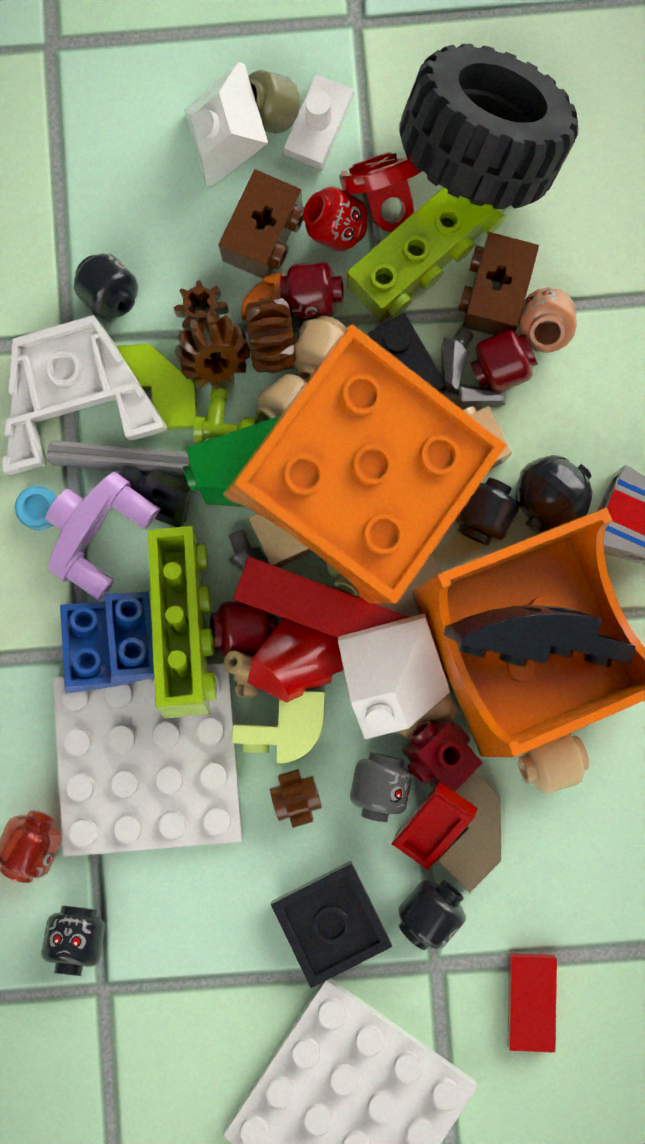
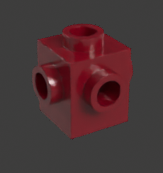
M433 720L421 723L410 733V742L401 750L410 761L407 767L412 775L424 785L429 783L433 789L441 782L455 792L483 764L468 746L470 738L467 733L454 722Z

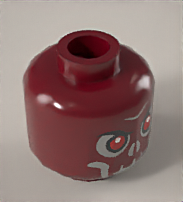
M327 262L293 264L289 268L287 276H281L280 296L289 304L290 313L296 320L317 319L319 316L332 317L336 310V303L344 302L342 276H334L333 269Z

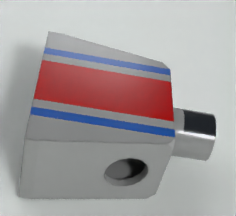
M624 465L613 474L597 510L607 508L612 518V521L605 530L604 554L645 564V476L633 468Z

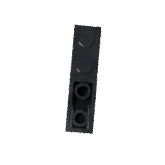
M524 605L488 610L449 624L445 627L444 636L459 643L457 650L462 653L485 658L487 650L500 653L499 660L521 667H526L528 660L547 663L549 653L571 658L573 651L585 653L584 660L606 667H611L612 660L631 664L636 648L635 645L614 637L598 634L601 618L579 610L557 606Z

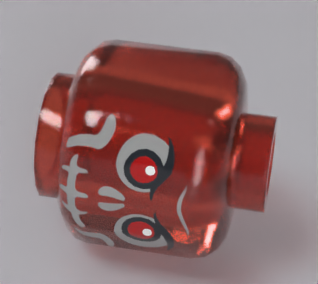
M29 811L27 815H17L8 820L0 837V871L4 876L17 882L30 883L34 878H40L48 874L62 842V836L59 830L53 826L54 820L49 815L39 811Z

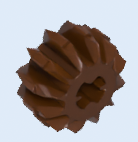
M272 297L249 302L245 309L253 368L258 373L269 372V374L291 369L296 356L289 304L284 298L272 299Z
M209 312L203 323H199L191 318V331L179 330L178 340L180 344L175 346V355L177 361L180 362L182 374L186 379L193 378L194 383L199 388L210 382L211 386L217 390L220 382L224 380L234 385V373H246L247 365L245 360L250 358V348L248 342L245 341L246 335L239 324L233 325L232 320L227 315H224L217 322Z

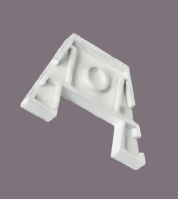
M91 315L13 339L8 393L11 394L10 418L6 419L5 436H8L6 457L2 458L3 473L14 475L46 465L36 425L37 422L112 400H117L125 437L128 440L133 441L168 431L166 423L96 316Z

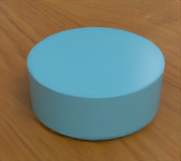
M43 486L26 488L18 495L15 502V513L18 520L33 530L40 531L51 528L53 525L45 520V516L57 495Z

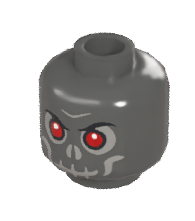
M370 752L368 759H361L357 762L350 790V800L354 805L362 808V817L387 822L389 814L396 815L405 811L412 783L411 772L403 767L405 760Z

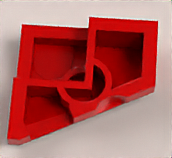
M283 618L252 658L247 683L286 703L303 696L304 691L309 688H320L329 684L334 674L344 670L338 638Z

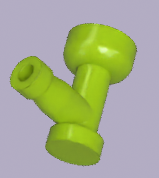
M219 387L217 390L212 388L207 417H196L193 438L195 442H203L206 439H212L259 423L258 419L245 417L240 420L238 425L223 423L228 391Z

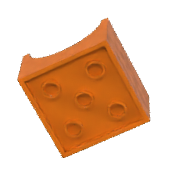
M351 324L326 353L223 495L233 503L241 504L253 510L303 543L349 580L359 591V596L368 603L396 604L507 445Z
M607 508L440 573L412 591L421 614L425 613L439 657L481 757L514 758L645 701V647L633 632L621 610L606 567L604 535L608 524L612 521ZM524 605L557 606L579 610L601 618L598 634L614 637L635 645L636 648L631 664L612 660L611 667H606L584 660L585 653L573 651L571 658L549 653L547 663L528 660L527 666L521 667L499 660L500 653L487 650L485 658L462 653L457 650L459 643L444 636L445 627L449 624L488 610Z

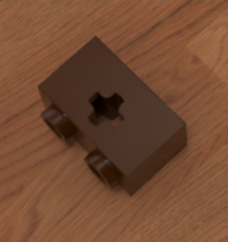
M254 169L218 244L222 261L262 279L271 275L274 268L280 270L288 253L289 246L286 245L289 235L291 231L297 233L304 221L302 189Z
M489 232L484 247L475 246L469 271L476 273L473 287L465 285L458 311L466 313L462 327L490 335H496L506 329L516 331L538 253V244ZM492 280L500 282V291L492 289Z

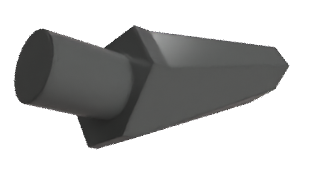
M460 327L452 339L444 338L441 344L443 384L449 391L455 394L465 362L470 353L466 348L474 337L473 333L465 327Z
M460 384L456 394L451 391H439L456 406L461 407L462 410L472 406L475 409H481L488 406L506 405L504 392L496 393L491 389L469 384Z
M239 530L228 535L235 553L229 558V561L240 570H243L248 556L268 563L259 547L251 549L245 530Z

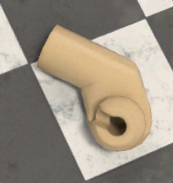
M230 651L225 657L224 668L228 673L235 674L234 681L237 682L235 687L236 695L244 698H255L259 694V689L247 683L253 656Z

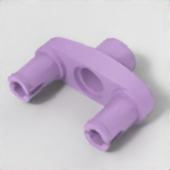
M116 472L109 474L99 482L84 499L72 490L65 489L54 500L45 516L47 522L62 531L49 561V571L62 581L69 579L98 601L109 591L115 579L84 559L85 553L83 552L108 513L112 509H116L145 530L150 527L161 510L158 506L130 488V482Z

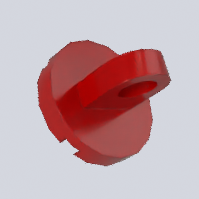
M391 152L353 164V167L349 168L350 173H347V171L340 172L339 179L342 190L348 194L364 193L369 215L373 223L382 230L393 232L414 213L408 179L420 174L422 171L418 172L412 165L410 156L397 159L396 153L391 154ZM396 197L401 203L400 214L396 219L386 221L381 215L382 204L385 200Z

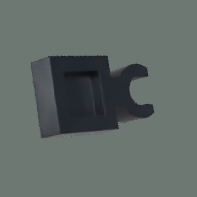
M124 466L118 472L119 475L130 482V487L161 509L155 520L174 527H181L185 523L192 495L187 482L155 470L145 478L137 468L132 466Z

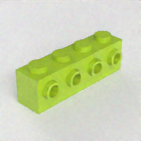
M443 187L347 271L346 287L380 323L389 315L396 318L411 304V296L421 287L428 290L441 278L444 273L442 268L454 259L456 262H460L474 248L475 243L473 241L484 231L487 235L489 232L493 233L506 219L505 209H493L492 205L484 204L483 206L471 204L467 198L460 196L458 199L448 194V190Z
M193 526L148 530L156 709L164 718L210 714L209 701L217 699V687L214 672H207V656L214 655V641L212 629H205L204 613L211 612L210 589L208 585L202 586L201 570L209 569L206 543L199 544Z

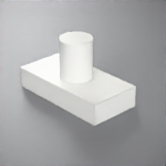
M315 74L284 145V156L322 171L354 99V89Z

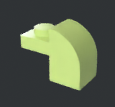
M304 691L303 696L288 703L279 699L278 725L236 723L232 729V743L243 744L242 752L269 753V745H277L276 764L288 763L301 758L314 747L322 732L325 692Z

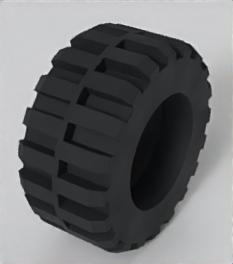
M461 44L457 48L454 45H449L431 54L420 66L399 123V133L406 156L411 157L412 165L418 172H425L427 180L436 187L441 185L448 190V194L458 199L460 196L467 198L471 204L478 206L489 204L492 205L493 209H505L511 205L516 209L541 199L550 190L578 136L577 112L574 104H570L569 95L564 89H559L556 86V81L552 77L539 72L537 66L528 61L524 63L516 59V55L505 51L503 54L495 51L493 47L484 45L481 48L474 47L473 44Z

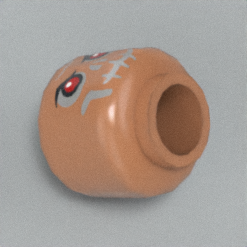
M546 287L537 289L525 299L519 321L520 335L526 334L531 348L538 352H554L567 346L574 337L577 327L575 303L567 293L558 288Z

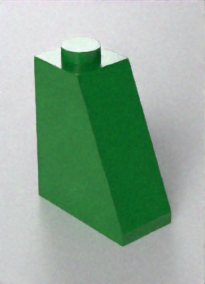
M280 416L185 447L190 464L183 466V470L190 490L192 492L199 490L204 501L209 505L245 507L241 504L233 503L223 494Z

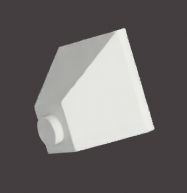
M238 62L184 109L206 186L213 187L268 144L246 67L243 63Z
M425 613L338 636L350 702L364 739L410 728L450 693V687Z

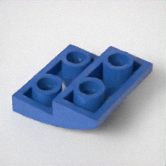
M149 591L104 594V602L60 605L65 693L104 689L154 677Z

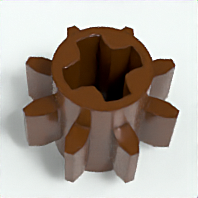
M197 280L196 287L188 291L181 288L179 291L183 298V305L174 306L177 317H186L182 323L183 330L191 331V318L199 323H203L209 312L217 322L220 319V315L229 313L227 302H217L221 297L220 288L215 286L209 290L203 287L200 280ZM196 307H200L201 309L209 307V311L206 313L202 310H198L195 313L194 309Z
M299 769L280 774L278 776L280 785L270 788V795L278 821L290 818L292 828L312 823L314 820L312 811L322 808L313 775L302 778Z

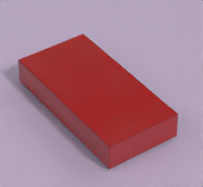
M439 782L397 832L391 844L429 870L475 818L478 808Z
M509 953L507 1046L510 1051L556 1053L557 958L554 955Z

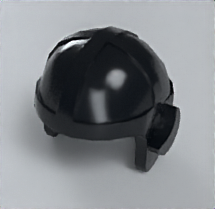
M560 455L546 456L528 463L520 471L515 497L519 508L528 518L525 525L535 533L541 534L586 516L593 493L589 481L592 475L589 470L582 464L576 467L568 459Z

